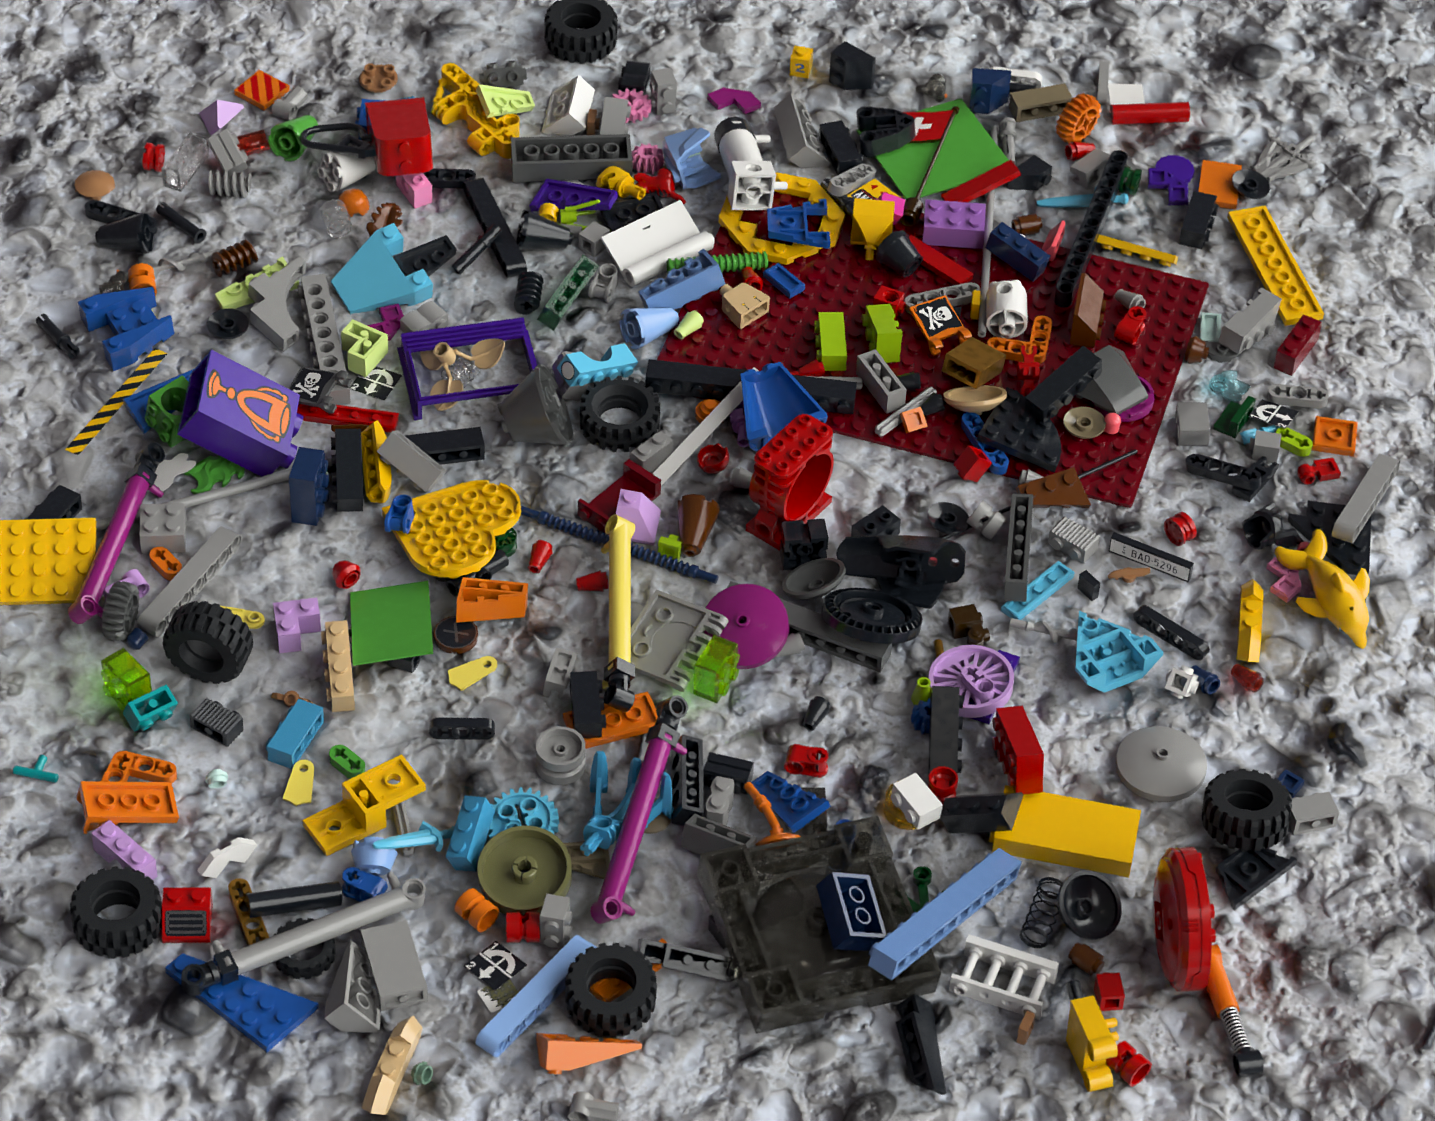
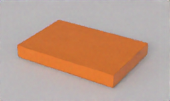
M1203 160L1198 192L1217 196L1216 204L1221 208L1236 210L1238 192L1232 185V177L1235 172L1241 170L1242 165Z

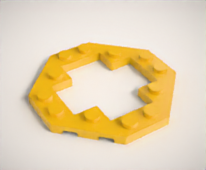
M776 172L775 182H787L788 188L786 190H774V192L809 198L808 201L811 204L819 203V199H826L827 215L823 216L818 232H829L830 248L836 246L845 221V213L816 180ZM726 196L718 222L729 231V236L736 244H740L743 252L747 253V255L750 252L762 254L765 251L768 261L787 265L793 263L794 259L803 256L806 258L818 253V250L822 249L798 243L787 245L755 238L758 224L740 221L744 210H732L728 196Z

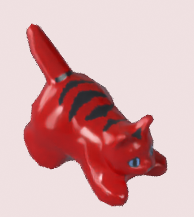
M659 169L656 176H650L645 173H637L633 176L634 180L638 182L635 185L644 188L646 194L657 192L660 197H670L676 201L681 200L683 204L686 203V200L681 195L675 193V183L672 172L669 169Z

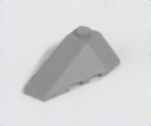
M353 941L348 942L326 1001L324 1019L341 1032L376 1033L380 1027L381 1012L374 1002L377 993L370 983V978L373 977L366 951Z

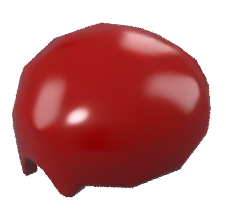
M719 443L707 445L701 448L697 454V464L706 473L717 474L723 471L729 462L727 447L724 448Z

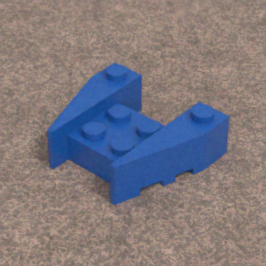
M153 287L97 294L78 301L81 320L89 332L109 325L115 336L102 341L105 359L113 371L132 365L138 361V357L144 352L146 354L153 350L152 347L160 341L164 342L174 335L172 316L168 315L157 319L151 308L157 306Z

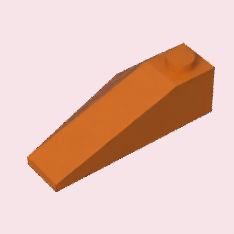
M536 1033L539 1063L549 1074H562V1070L570 1071L642 1049V1043L637 1040L603 1038V1042H599L598 1038L582 1036L579 1040H575L574 1037H569L568 1034Z

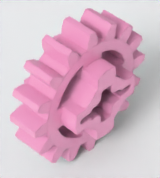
M626 88L625 92L618 90V95L612 94V98L628 100V106H631L630 118H626L625 123L628 121L635 123L637 119L643 121V117L648 118V113H651V99H649L648 94L643 95V91L636 92V89L629 91Z

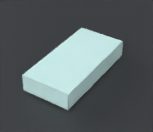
M1201 312L1199 338L1203 341L1219 342L1221 314Z

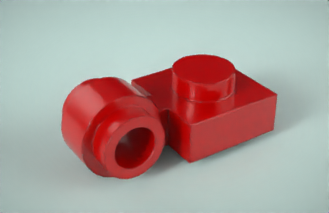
M1333 457L1314 460L1312 466L1302 464L1297 469L1300 481L1306 485L1312 484L1316 476L1321 482L1339 479L1341 474Z

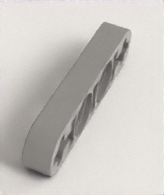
M859 164L832 178L827 190L835 196H844L873 180L876 170L868 164Z
M969 282L912 294L905 298L906 306L904 310L911 314L909 311L910 307L927 302L928 299H935L944 295L947 297V295L951 294L957 296L956 298L947 297L952 306L971 303L972 292L974 290L980 291V286Z

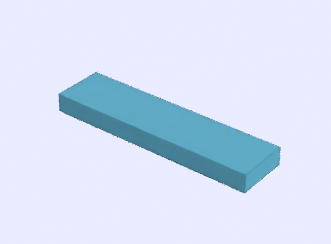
M1057 561L1028 584L1026 602L1007 601L1001 606V612L1010 618L1022 620L1074 578L1075 572L1060 561Z

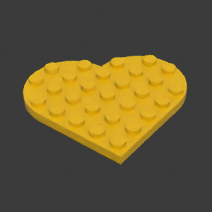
M489 480L464 482L412 498L415 516L409 533L404 534L403 531H393L411 563L420 572L436 577L456 579L460 576L480 571L492 559L496 551L495 536L505 534L520 518V498L513 488L503 483L496 485L489 483ZM391 505L381 508L384 518Z

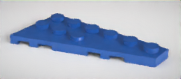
M182 953L165 967V972L181 985L182 970L187 965H201L206 962ZM239 975L238 980L224 986L221 982L205 988L203 993L195 996L265 1052H269L319 1009L317 1002L243 975ZM191 978L189 981L196 982L198 979Z

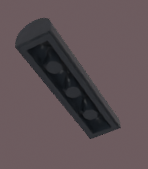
M339 881L246 893L244 901L249 918L342 906V889Z

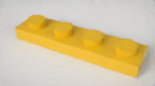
M1099 234L1097 242L1102 244L1101 248L1112 251L1113 247L1121 249L1120 253L1132 256V253L1140 254L1139 258L1151 261L1152 258L1158 259L1159 264L1168 267L1171 266V263L1177 264L1178 256L1104 235Z

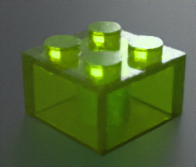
M713 635L694 665V695L718 703L722 696H726L731 681H735L739 674L737 664L740 654H738L737 643Z
M124 648L101 660V675L104 682L103 691L108 697H112L122 711L129 702L152 692L150 673Z

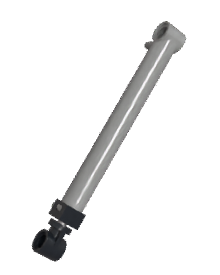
M389 872L387 878L393 890L239 950L230 952L228 949L224 951L219 941L214 940L212 942L215 952L213 960L201 965L189 964L182 970V990L189 996H198L209 986L220 982L224 986L238 980L239 975L401 911L407 909L417 910L424 904L425 884L417 878H411L406 880L403 886H401L394 873ZM413 892L417 893L418 895L412 896L409 893ZM196 978L198 981L191 982L189 979Z

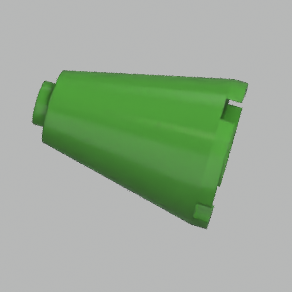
M305 115L275 125L270 130L271 133L268 137L270 148L274 154L285 158V161H295L300 158L307 148L300 142V134L307 128L317 126L316 119L310 115ZM315 133L309 135L307 140L311 141Z

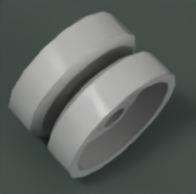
M553 727L539 735L536 741V771L539 777L553 785H568L582 777L585 771V740L579 732L568 727Z

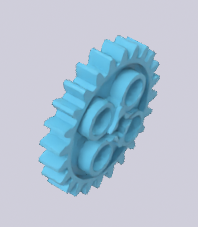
M522 787L519 788L518 793L510 789V795L502 792V799L495 797L494 804H490L495 812L488 832L489 840L508 828L522 826L515 806L519 807L522 822L525 826L543 828L554 835L559 831L558 809L554 808L553 801H548V795L541 798L539 790L532 794L531 788L526 793L523 792Z

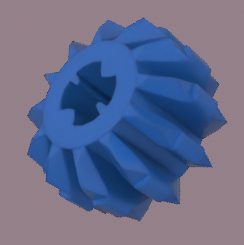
M929 698L927 702L920 700L918 705H914L912 709L911 724H913L914 731L920 730L921 735L929 733Z

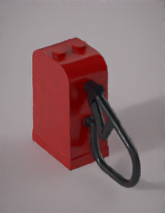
M424 97L365 103L367 133L360 125L337 123L313 126L300 134L302 145L311 149L358 155V158L361 159L373 157L377 172L383 176L419 174L433 169L431 130ZM337 130L357 131L361 138L360 140L352 134H348L338 144L318 143L307 140V137L311 134Z

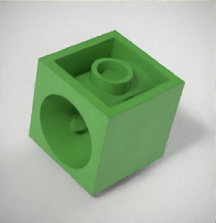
M183 375L150 394L145 413V421L148 426L153 427L158 433L159 438L171 448L185 440V438L177 435L181 415H173L167 412L168 410H176L182 413L189 383Z

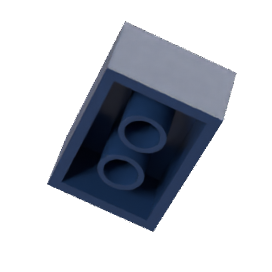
M298 448L289 475L291 521L293 523L317 526L319 518L324 516V502H328L330 490L326 489L329 475L326 474L328 460H325L324 450Z
M831 872L816 885L834 949L870 951L876 942L879 943L884 939L886 931L869 875Z

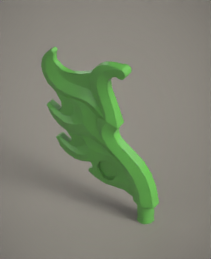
M218 455L203 459L191 470L183 474L192 476L198 482V487L191 489V493L198 494L210 491L217 482H222V487H225L229 484L234 474H238L237 477L240 480L245 474V468Z

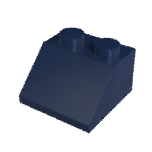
M972 68L969 109L972 113L990 114L1008 103L1011 70Z

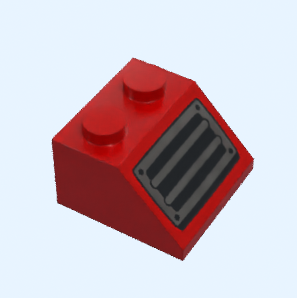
M211 887L163 888L162 943H210L213 909Z

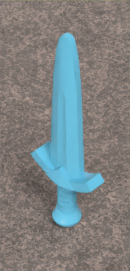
M1126 193L1116 195L1114 203L1127 204L1129 197ZM1094 194L1042 199L1037 201L1036 205L1055 208L1089 207Z
M423 821L419 831L378 840L373 843L372 847L375 849H394L435 844L436 851L440 852L443 847V839H451L455 826L439 831Z

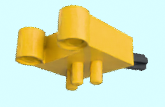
M1069 981L1066 983L1070 1000L1066 1042L1083 1078L1085 1088L1088 1092L1113 1087V1077L1110 1068L1106 1066V1059L1117 1057L1118 1054L1116 1041H1118L1119 1035L1116 1031H1109V1028L1117 1027V1019L1115 1017L1104 1019L1094 995L1083 997L1080 981Z

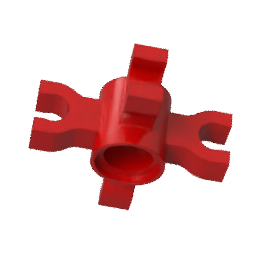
M1020 346L1023 362L1017 363V380H1023L1020 394L1024 396L1025 389L1030 388L1033 391L1035 389L1034 381H1039L1040 364L1039 362H1034L1037 346H1032L1031 354L1025 352V346Z

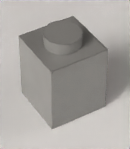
M593 221L579 233V249L592 257H596L606 248L600 238L609 234L610 230Z
M1256 430L1255 438H1251L1249 450L1253 451L1252 460H1259L1264 456L1268 458L1267 462L1277 463L1281 434Z

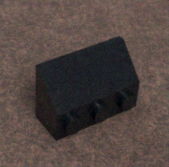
M1023 793L974 794L945 798L940 818L949 833L1012 831Z

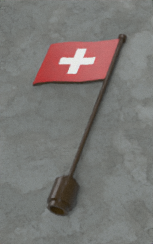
M953 106L948 111L903 112L915 119L916 135L909 143L940 141L916 197L905 200L903 216L900 219V222L905 226H913L921 216L924 205L919 198L955 115L959 113L960 109L957 106Z

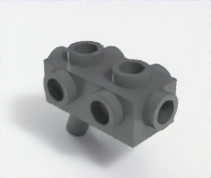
M515 60L507 61L504 65L488 63L486 67H482L483 73H479L480 85L519 89L520 85H524L523 80L527 79L526 68H522L521 63H517ZM491 76H497V80L491 81Z

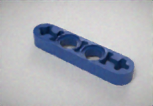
M964 413L962 415L961 428L972 445L982 450L992 462L988 469L996 475L1005 474L1009 464L1005 453L977 441L975 435L979 434L985 424L981 417L976 413ZM991 448L994 452H987L984 449Z

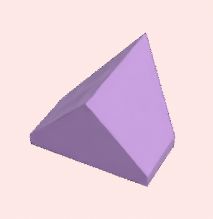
M216 100L199 112V115L210 135H213L239 113L244 106L238 103Z

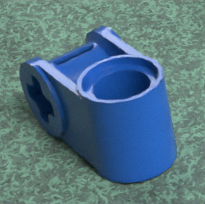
M398 495L393 499L385 517L384 527L386 532L393 530L403 531L404 534L409 533L415 516L412 499L409 495Z
M349 867L343 871L342 880L344 883L342 885V893L348 898L362 902L385 893L388 889L387 882L379 876H374L355 867Z

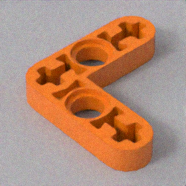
M1037 316L1033 322L1030 342L993 337L987 341V345L1006 354V359L1023 362L1021 352L1015 353L1012 349H1020V346H1025V352L1031 354L1032 346H1037V350L1040 351L1039 354L1034 356V362L1041 364L1046 359L1052 320L1047 316ZM1041 325H1044V330H1040ZM1035 338H1043L1045 341L1039 342Z
M119 751L113 756L100 782H110L109 779L113 776L121 778L118 782H127L129 776L151 782L173 783L177 779V769L173 763L129 751ZM142 765L151 766V768L146 771H142L139 769V767Z

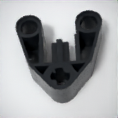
M867 106L860 107L856 112L857 129L862 132L859 136L860 152L864 157H873L897 150L915 138V119L908 114L895 109Z

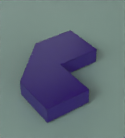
M1148 168V189H1168L1169 206H1188V184L1178 179L1168 168Z

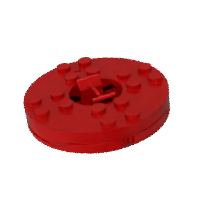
M1194 847L1168 848L1158 863L1153 888V926L1157 953L1166 979L1178 992L1202 991L1208 986L1212 943L1216 941V932L1211 925V918L1215 916L1214 905L1210 904L1201 852H1197Z

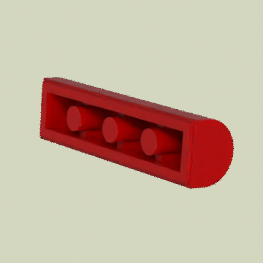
M1189 102L1114 104L1110 106L1109 111L1113 125L1189 122L1190 120Z

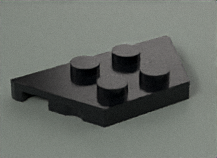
M1262 848L1260 851L1248 850V852L1239 849L1218 864L1216 873L1232 909L1236 910L1294 867L1297 863V858L1290 856V859L1276 855L1277 851L1269 848Z

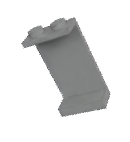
M407 920L395 921L376 927L371 926L360 930L362 948L365 947L378 990L380 1010L386 1011L427 1002V984Z

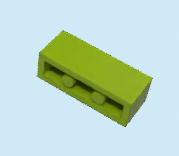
M819 312L818 321H814V333H818V335H815V348H819V350H816V359L818 362L822 361L825 371H846L847 351L843 312Z

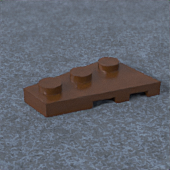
M1074 467L1018 485L1015 488L1017 494H1033V508H1049L1050 506H1062V508L1081 506V508H1089L1091 506Z

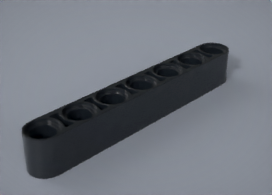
M482 177L463 182L464 194L483 233L493 223L503 232L491 243V249L505 277L518 276L521 272L527 271L524 256L485 179Z

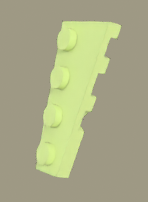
M282 256L272 266L268 264L262 267L261 272L255 275L251 273L246 276L245 280L241 283L235 282L215 293L216 302L221 309H236L254 303L248 296L250 281L263 273L270 278L274 272L283 269L287 262ZM297 280L296 283L293 285V287L291 288V290H294V289H297V288H298V285H299V281H298V280Z

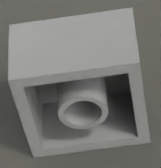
M185 503L141 504V554H149L155 547H165L171 553H185L187 523Z

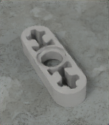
M1107 61L1099 62L1097 101L1100 104L1107 103L1110 63Z
M1284 384L1271 385L1267 393L1268 401L1278 405L1318 409L1324 408L1327 405L1329 397L1328 392L1322 388ZM1300 394L1303 398H1295L1293 395Z

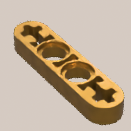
M241 878L232 880L228 885L229 897L247 945L256 943L255 937L258 936L260 941L269 938L262 917L249 918L248 911L239 909L242 905H246L244 901L245 894L252 893L249 883ZM237 888L243 891L242 897L239 896ZM251 922L259 924L256 929L246 927Z

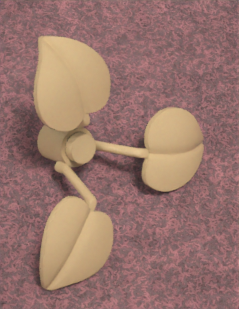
M501 339L479 341L471 349L473 356L463 354L457 349L453 350V347L451 348L446 342L438 343L434 350L420 352L421 360L427 369L438 370L443 366L448 376V380H440L433 385L430 396L463 391L462 382L460 380L452 381V375L448 368V365H452L455 362L456 355L469 361H474L475 366L479 369H489L500 360L505 342ZM458 401L433 405L437 411H443L453 407Z

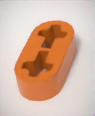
M155 547L150 551V564L166 580L171 581L182 569L180 561L165 547Z

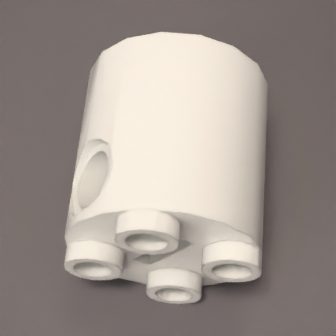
M1019 280L990 283L989 289L986 292V326L988 331L996 337L1006 339L1021 335L1026 330L1028 323L1027 293Z

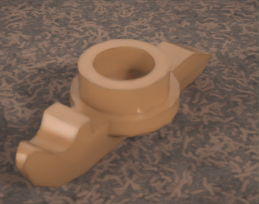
M1127 567L1109 573L1108 578H1115L1116 580L1122 578L1124 582L1131 583L1136 577L1145 576L1151 570L1150 568Z
M288 691L285 694L272 693L271 698L283 700L284 704L288 707L294 706L298 699L313 703L308 699L300 698L299 694L295 691Z

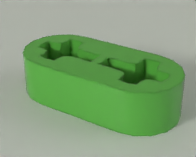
M335 745L330 749L329 760L331 765L347 778L351 779L366 772L365 762L348 747Z

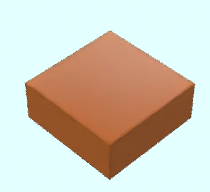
M921 407L900 413L906 434L928 427Z

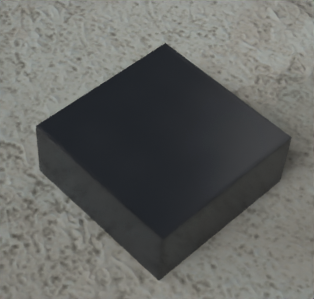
M1085 570L1079 574L1077 588L1093 601L1099 596L1100 582Z

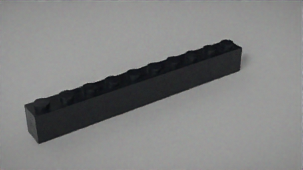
M649 359L645 377V388L651 386L654 393L723 400L741 381V373H744L746 370ZM793 375L825 412L854 414L857 382Z

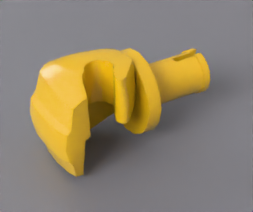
M609 166L597 178L596 187L617 190V194L621 198H626L630 195L638 200H642L646 194L644 188L634 184V179L629 173L617 166Z

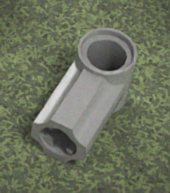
M297 86L293 88L283 99H277L274 102L272 114L287 121L295 119L299 107L308 99L307 93L302 87Z
M575 1092L572 1097L568 1119L570 1121H617L619 1103L594 1099L587 1092Z

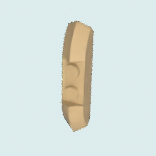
M414 1015L400 1021L388 1039L363 1101L362 1109L369 1113L386 1115L390 1109L421 1037L423 1028Z

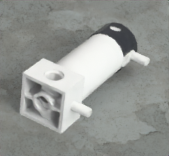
M726 118L716 127L714 138L729 177L727 196L732 210L772 208L774 190H786L788 188L787 182H775L776 174L771 161H763L757 143H769L770 136L755 135L750 123L744 118Z

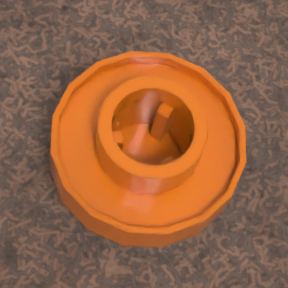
M707 399L699 402L695 409L697 421L701 423L717 407L720 401Z

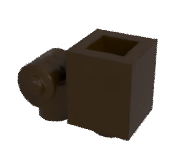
M975 604L949 609L947 623L954 639L968 637L967 645L984 646V642L990 641L988 628L983 629V617L981 612L977 611Z

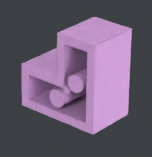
M309 598L273 603L279 653L302 651L301 634L321 632L318 599Z

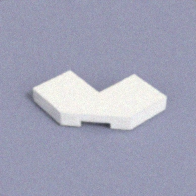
M238 837L230 841L228 847L222 850L217 848L210 852L197 871L201 876L217 878L229 861L245 863L258 845L254 840Z

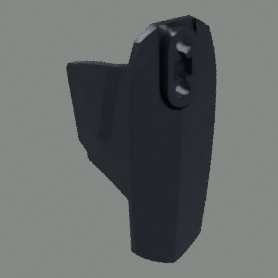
M912 535L845 537L836 552L837 559L842 561L845 566V575L874 578L877 580L883 593H891L914 606L931 609L936 604L945 584L957 582L965 573L966 551L957 542L938 537ZM935 557L937 560L933 561L930 558ZM952 559H957L959 561L953 562Z

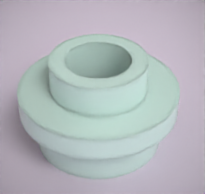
M221 769L211 770L205 776V782L209 788H222L227 784L228 774Z

